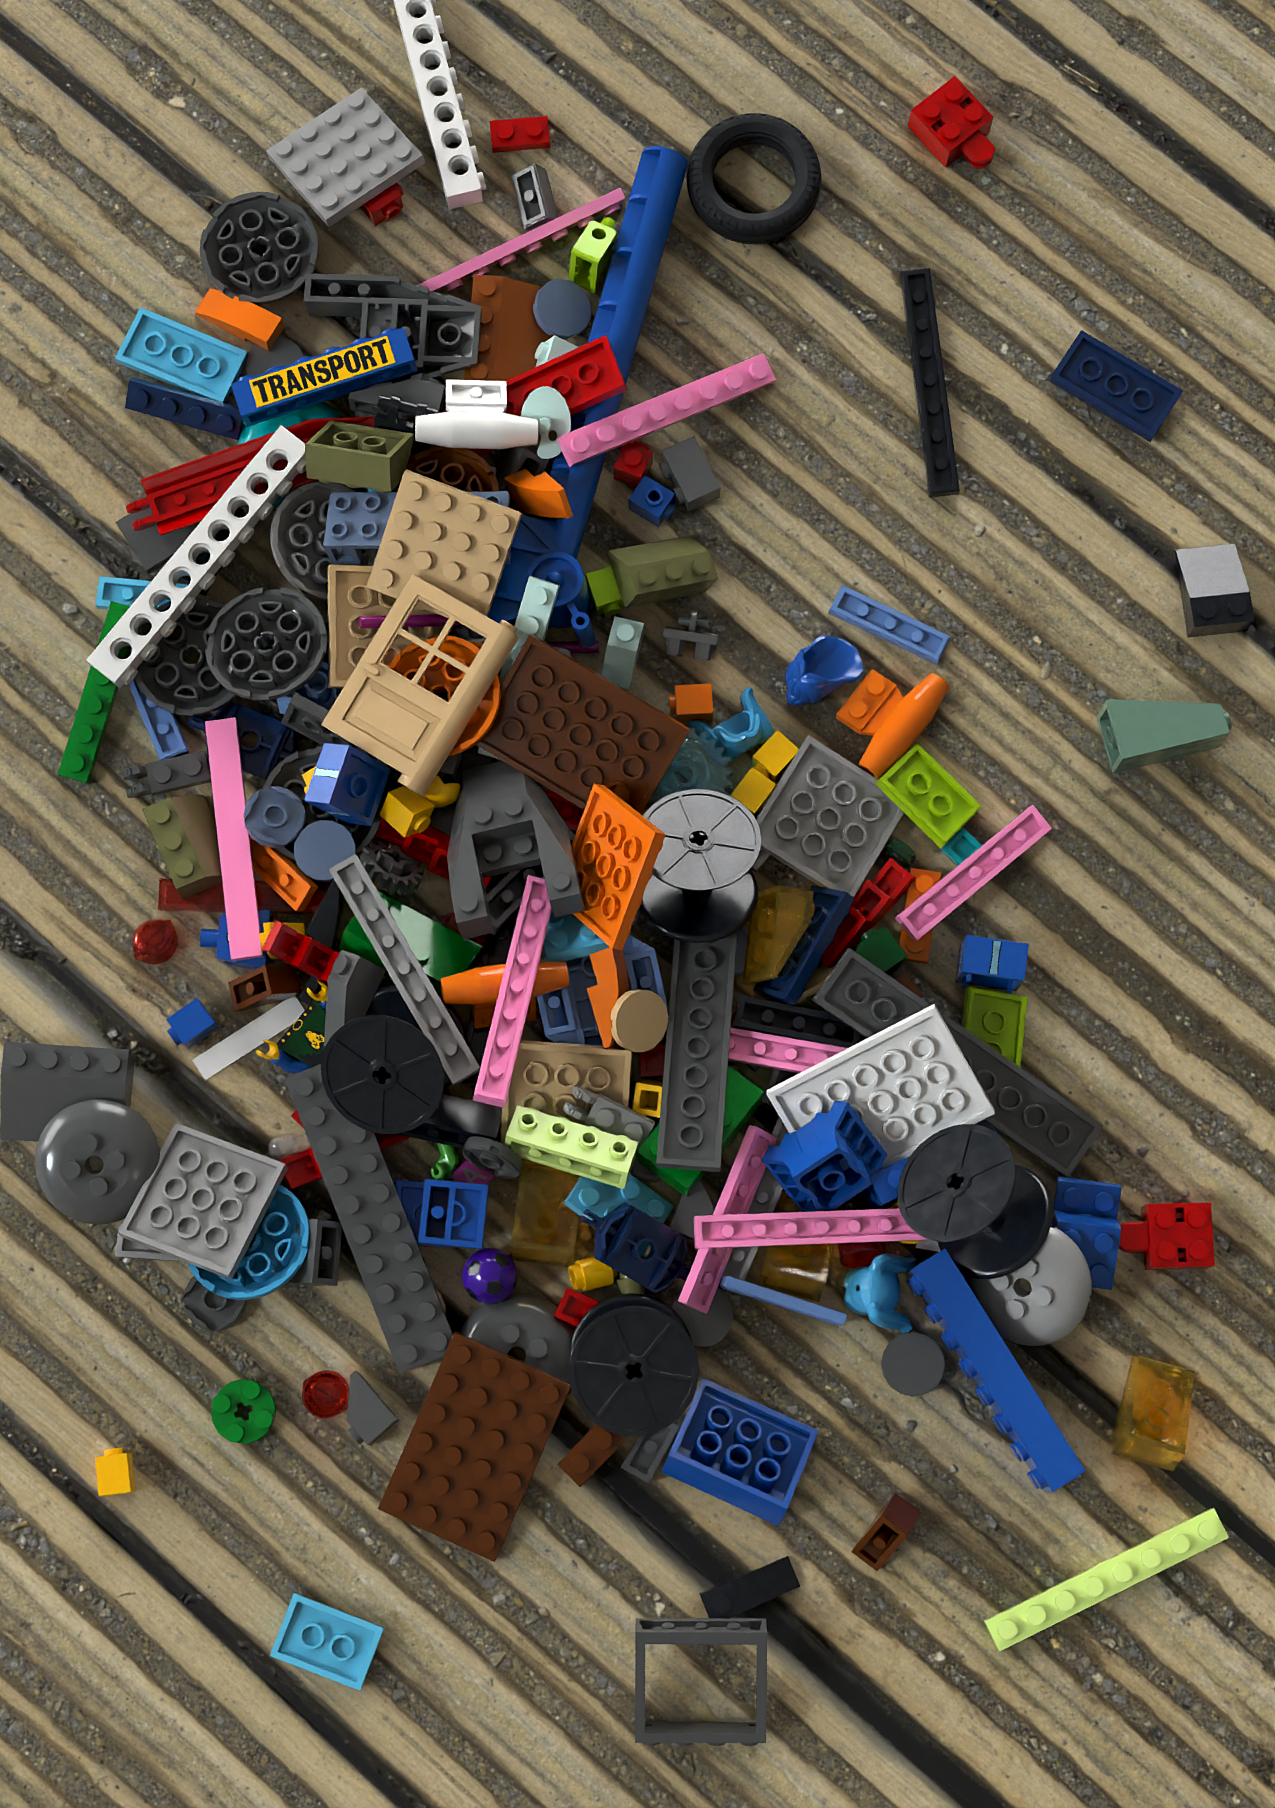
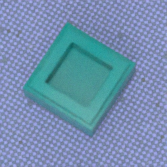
M962 827L941 848V851L958 866L982 845Z

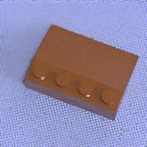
M474 274L471 303L482 308L478 365L465 369L464 380L507 381L535 368L537 363L535 353L538 346L554 336H550L537 324L533 313L535 296L542 287L503 276Z

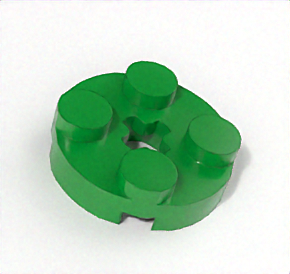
M241 1379L228 1383L219 1391L212 1401L211 1415L213 1424L221 1436L230 1442L250 1444L259 1441L268 1434L274 1423L277 1410L274 1397L266 1387L256 1381ZM240 1403H243L245 1406L251 1405L253 1411L248 1413L249 1419L246 1421L242 1417H236L235 1412L239 1410L238 1405Z

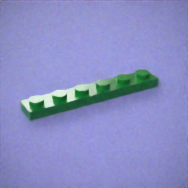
M113 601L110 602L97 646L131 606ZM122 647L119 650L118 658H128L131 647ZM93 666L90 667L58 770L59 776L86 784L90 782L119 688Z

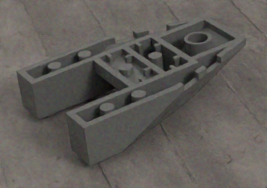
M306 273L304 303L310 316L361 317L360 338H372L381 335L387 329H400L404 327L418 371L365 389L411 379L424 380L425 378H434L478 365L481 306L447 294L444 296L435 293L418 284L416 286L401 281L396 276ZM346 394V395H343V396H340V397H337V398H334V399H331V400L341 399V398H347V397H349V394Z
M502 760L462 770L459 783L461 789L455 806L447 861L456 923L463 940L494 933L484 878L542 864L548 898L555 918L585 911L568 827L541 785Z

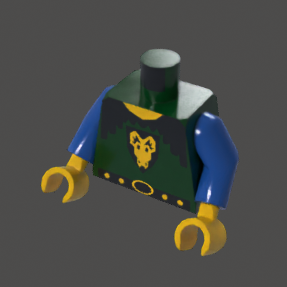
M316 980L321 985L319 993L313 994L307 987V993L314 999L277 1044L267 1039L262 1040L269 1044L270 1049L266 1054L256 1050L258 1056L268 1060L271 1059L274 1064L293 1074L321 1064L325 1049L324 1035L327 986L321 980Z

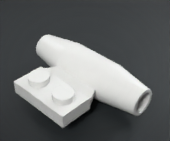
M446 380V411L448 412L415 416V441L449 448L507 449L535 445L538 443V419L505 413L507 409L506 381Z

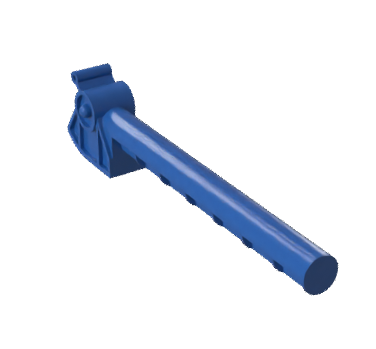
M649 146L642 151L588 340L589 343L604 335L607 336L625 384L627 383L688 166V161L682 154L661 146ZM624 392L571 415V432L618 413ZM562 451L559 455L555 456L550 476L564 488L573 516L570 518L541 516L533 518L522 514L510 549L511 561L510 564H505L487 616L488 618L497 623L505 620L515 626L528 578L533 576L560 585L548 629L553 627H573L581 647L590 648L595 644L596 637L587 615L591 606V594L577 557L607 452L571 467L568 466Z

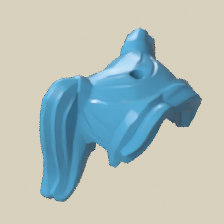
M751 687L746 688L741 693L740 701L743 711L734 715L729 720L720 723L714 729L705 721L699 719L690 720L688 723V727L695 731L712 761L722 767H727L735 760L736 756L745 753L758 744L766 743L773 735L772 725L754 698Z
M885 1253L873 1258L870 1266H861L850 1270L844 1278V1287L846 1288L844 1305L848 1310L856 1314L868 1316L869 1320L877 1326L887 1329H899L903 1334L911 1332L913 1327L907 1316L896 1312L895 1308L900 1298V1284L897 1275L898 1273L909 1272L915 1267L916 1259L914 1256Z

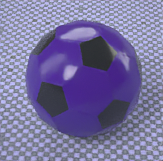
M483 1248L474 1252L467 1259L462 1270V1282L465 1290L471 1298L484 1304H498L506 1300L513 1293L518 1281V1270L515 1262L509 1254L496 1248Z

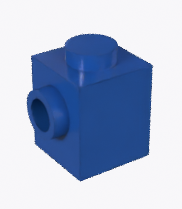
M645 475L628 499V509L657 527L661 525L663 520L669 521L677 507L674 505L675 493Z
M198 998L166 1019L171 1026L167 1030L170 1037L177 1046L183 1043L188 1049L219 1028Z

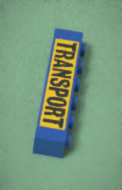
M404 327L400 329L390 328L383 331L381 335L372 338H359L351 345L342 348L332 347L324 351L323 354L314 357L304 356L297 359L295 363L286 366H273L265 373L256 376H243L237 382L231 383L240 415L246 427L349 394L350 392L359 391L417 372L418 369Z

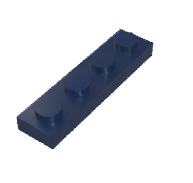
M132 377L129 380L125 408L239 440L244 421L237 406L136 377Z

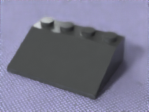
M4 1042L1 1067V1139L38 1142L44 1128L55 1115L68 1106L82 1101L107 1099L130 1107L135 1054L127 1049Z

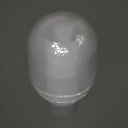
M286 1133L270 1141L268 1153L272 1159L279 1161L301 1152L300 1148L308 1146L310 1143L306 1133L295 1136L294 1133Z

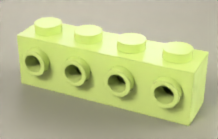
M518 1105L505 1137V1146L509 1147L521 1158L621 1189L626 1187L638 1147V1142L631 1140L627 1136L610 1134L594 1126H584L571 1122L565 1117L551 1116L541 1113L535 1108H525Z

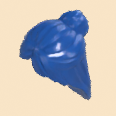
M824 635L816 638L810 646L801 649L794 660L788 664L785 671V682L788 686L786 691L787 702L795 706L806 705L808 702L816 703L844 685L858 680L863 673V665L857 648L842 638L837 639L834 636Z

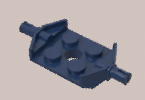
M233 702L222 707L212 718L209 717L208 720L197 715L190 716L191 719L188 720V726L206 733L205 721L236 717L242 770L267 780L270 773L281 761L291 754L298 752L295 730L282 724L278 719ZM254 733L258 735V743L251 748L243 746V737L246 734ZM206 735V747H207V754H208L207 735Z
M626 1202L604 1217H599L588 1209L583 1214L592 1218V1220L581 1215L580 1221L595 1229L594 1258L655 1293L667 1288L676 1278H681L684 1281L687 1280V1274L689 1275L691 1269L687 1268V1265L684 1264L688 1249L686 1237ZM648 1241L651 1246L650 1252L646 1257L640 1258L638 1248L641 1243Z

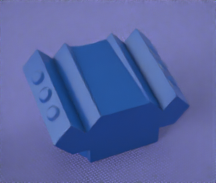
M834 1101L829 1113H816L809 1123L791 1134L786 1133L780 1146L769 1145L761 1160L801 1212H816L818 1210L833 1211L872 1185L870 1175L881 1169L888 1154L848 1102Z

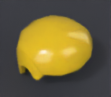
M436 776L424 797L434 805V808L445 807L457 801L461 785L459 783L444 784L441 778Z

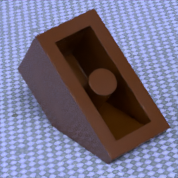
M289 963L265 964L228 982L234 1012L281 1002L301 993L296 969Z
M895 1493L875 1517L851 1552L878 1571L908 1536L921 1512Z

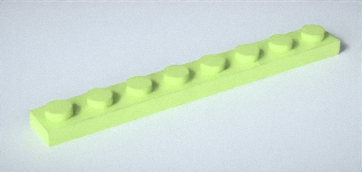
M1211 1508L984 1620V1623L997 1650L1000 1652L1229 1537L1215 1509Z

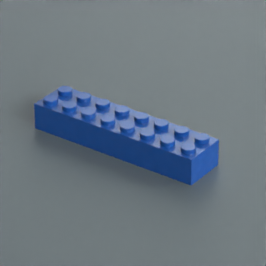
M943 1249L911 1269L907 1273L910 1277L907 1280L908 1286L916 1297L921 1295L927 1304L924 1307V1311L933 1324L938 1322L944 1331L941 1335L943 1342L950 1351L956 1350L961 1358V1361L958 1362L961 1371L967 1379L971 1377L979 1387L975 1390L978 1398L984 1406H991L996 1414L992 1419L1002 1434L1008 1433L1013 1441L1009 1446L1018 1461L1021 1462L1023 1460L1028 1465L1031 1471L1027 1475L1037 1490L1039 1488L1043 1489L1044 1492H1054L1084 1473L1085 1469L947 1250Z

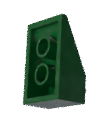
M886 926L879 930L873 927L860 937L859 946L855 951L857 954L887 975H891L902 967L907 955Z

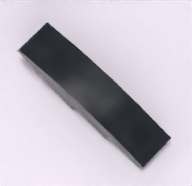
M334 879L306 931V934L316 938V941L332 950H335L342 913V892ZM310 976L298 1000L310 1005L314 999L307 993V987L313 994L319 993L321 985L316 981L319 979Z

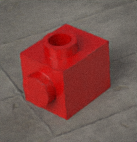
M396 182L360 206V208L375 227L384 220L393 219L399 214L403 208L401 196L404 193Z
M637 441L623 445L613 466L614 479L636 488L643 476H647L651 469L653 451H650L649 447Z

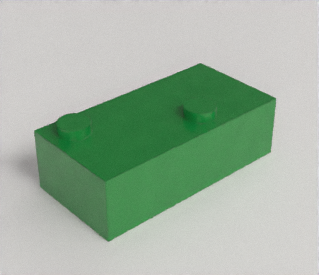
M378 891L439 996L442 997L441 978L476 967L482 948L481 945L469 939L463 940L462 935ZM354 915L344 929L339 952L344 950L386 969ZM386 970L383 976L392 980L388 971Z
M728 1066L722 1153L761 1105L764 1095L763 1090L730 1066ZM658 1124L637 1150V1161L679 1193L688 1197L708 1171L656 1168Z

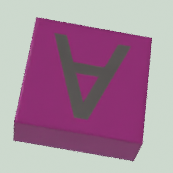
M468 1160L450 1176L455 1182L488 1185L495 1178L486 1168L485 1170H480Z

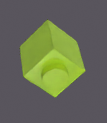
M611 566L586 573V582L597 616L601 614L612 616L621 612V608L625 606Z

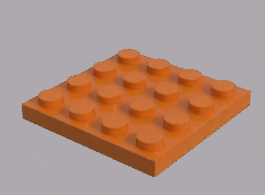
M594 783L572 842L586 910L572 914L609 947L623 950L626 939L630 935L637 910L641 906L645 888L652 876L657 856L663 847V840L666 834L605 785Z

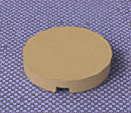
M637 989L625 992L616 1001L610 1020H613L611 1033L617 1044L632 1052H645L653 1049L662 1040L667 1030L669 1017L666 1004L659 995L650 990Z

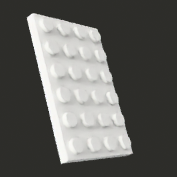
M935 1004L767 1090V1096L789 1134L809 1123L816 1113H829L834 1101L848 1102L888 1154L880 1170L910 1157L922 1142L940 1130L955 1125L976 1124L995 1114L992 1104Z

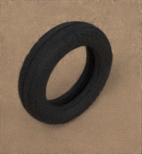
M745 113L732 116L713 126L695 146L687 168L688 194L697 215L718 235L742 244L771 243L796 231L813 212L821 190L822 176L819 159L807 137L791 123L779 117L763 113ZM748 144L768 146L781 153L790 163L795 175V187L789 198L776 209L760 214L744 213L727 205L718 195L712 177L717 163L726 153L736 147Z

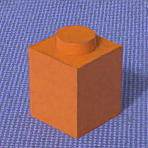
M711 683L675 685V695H669L670 714L676 713V720L680 723L689 722L693 719L713 721Z

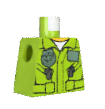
M605 217L601 223L594 220L590 221L571 251L569 280L582 289L594 294L611 263L617 242V229L619 225L614 219Z

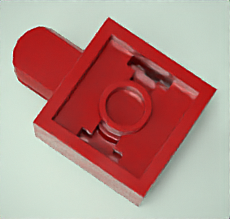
M956 76L952 77L910 111L908 127L945 168L961 155L975 169H983L992 162L995 146L986 136L990 133L994 117Z
M1211 1202L1146 1204L1141 1207L1142 1221L1125 1222L1120 1225L1121 1235L1118 1249L1126 1253L1144 1252L1145 1270L1208 1269L1215 1266ZM1179 1259H1186V1261L1179 1262Z

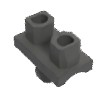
M692 609L691 617L679 616L678 625L689 626V630L667 626L664 628L663 637H666V654L682 656L684 641L686 640L696 642L694 658L709 661L714 645L718 644L719 635L695 631L696 627L708 629L709 620L698 619V610Z

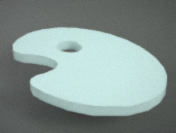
M542 386L529 394L522 407L521 416L538 419V432L541 435V441L537 455L542 459H550L561 452L557 439L571 432V414L560 392L554 388ZM551 430L557 433L555 440L549 439V432Z

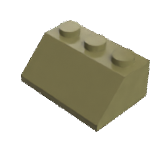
M330 420L305 444L307 478L316 479L325 484L334 482L346 484L350 488L365 487L374 489L379 493L391 492L401 482L406 470L414 441V434Z
M690 536L614 549L607 552L625 608L706 593L718 579L709 551Z
M204 795L169 797L142 809L175 888L182 900L223 883L216 821Z

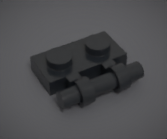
M392 395V397L379 396L377 406L388 409V414L385 415L377 412L373 427L413 433L414 441L410 452L413 455L428 450L430 446H433V444L415 441V418L414 422L398 418L399 412L412 416L439 413L438 409L430 408L427 403L423 402L415 404L403 401L402 397Z

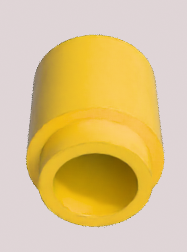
M594 1256L577 1260L574 1265H570L568 1268L573 1289H581L583 1292L612 1285L614 1277L618 1275L616 1270L596 1260Z

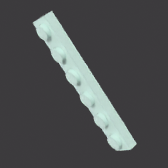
M533 576L528 578L515 627L518 629L515 634L520 638L503 664L499 677L500 686L528 636L533 634L544 641L560 585ZM479 747L478 753L498 759Z

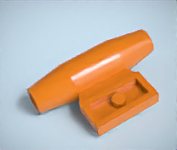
M872 669L836 714V719L858 734L873 736L858 767L879 779L900 760L932 721L949 689L947 682L940 676L930 673L903 697L895 683Z
M539 961L525 1022L536 1021L535 997L569 987L566 962ZM506 963L476 967L441 978L440 987L443 1003L473 1005L474 1028L491 1027Z

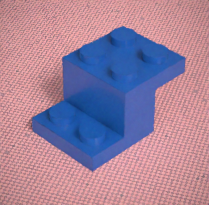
M1057 1177L1051 1227H1056L1064 1232L1079 1247L1090 1270L1092 1288L1112 1290L1121 1235V1227L1117 1216L1122 1187L1120 1184Z
M425 1179V1182L397 1180L396 1189L419 1246L452 1250L453 1247L483 1249L489 1185Z

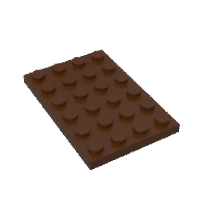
M530 634L500 686L501 699L496 719L486 735L475 745L518 771L525 773L528 777L583 810L586 807L595 783L605 785L642 815L691 729L535 635Z
M455 1331L378 1509L495 1562L571 1388L570 1382Z

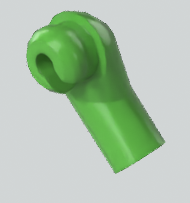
M437 1143L441 1156L436 1165L432 1166L431 1175L436 1180L445 1181L454 1173L459 1163V1156L455 1147Z

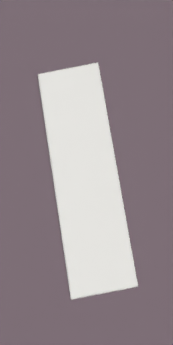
M292 996L192 1061L203 1078L207 1080L263 1044L264 1041L262 1040H269L294 1024L305 1010L297 997Z

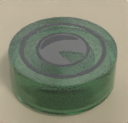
M893 839L885 848L887 855L904 868H909L916 860L914 851L901 840Z

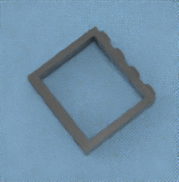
M636 1618L635 1743H643L649 1746L660 1743H676L680 1746H688L693 1743H708L713 1746H721L725 1743H741L745 1746H754L758 1743H766V1619ZM645 1644L757 1645L756 1722H645Z

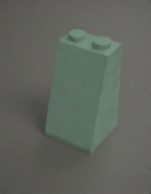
M1111 699L1105 701L1096 716L1113 774L1216 749L1229 735V730L1232 728L1228 712L1223 711L1222 704Z

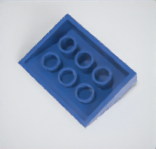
M702 1378L661 1472L778 1526L788 1509L818 1430Z

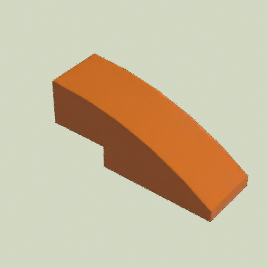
M210 288L196 309L195 314L245 342L248 339L270 351L285 328L282 318L249 301H239L237 296H234L232 299L221 291Z
M523 469L504 478L512 503L518 509L541 517L570 518L573 516L564 488L546 472L534 477L527 469Z
M609 947L589 954L598 985L587 988L605 1049L621 1047L612 1036L613 1020H610L616 1001L625 992L629 991L627 966L623 950Z

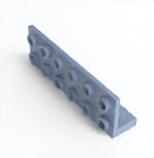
M507 491L468 492L509 508L510 495ZM397 492L330 494L323 547L331 564H361V549H379ZM511 550L509 552L506 564H510Z

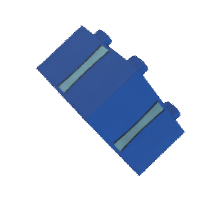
M324 743L304 801L345 823L372 826L391 769L350 745Z
M966 935L959 948L955 982L962 983L961 988H967V984L1006 989V993L1012 994V990L1017 991L1025 980L1029 944Z

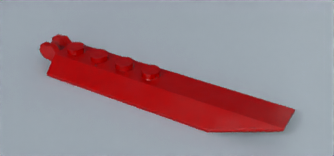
M375 416L310 419L286 429L306 444L330 420L373 427ZM275 432L140 479L147 497L129 503L126 506L127 513L134 514L151 507L153 515L133 522V530L141 531L157 524L159 534L162 536L201 522ZM276 461L273 469L276 471L284 470L287 467L288 461ZM306 471L302 474L298 473L291 481L293 485L290 490L318 480L307 478ZM257 484L254 488V493H265L268 489V484Z

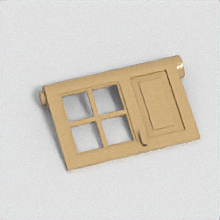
M412 573L321 725L401 772L402 774L397 782L424 797L513 647L520 637L515 634L518 629L505 620H501L500 623L495 622ZM419 600L450 617L433 646L402 629ZM456 621L486 638L470 667L465 666L439 650ZM398 635L403 636L429 652L412 681L382 664L383 659ZM435 656L466 673L449 702L418 685Z

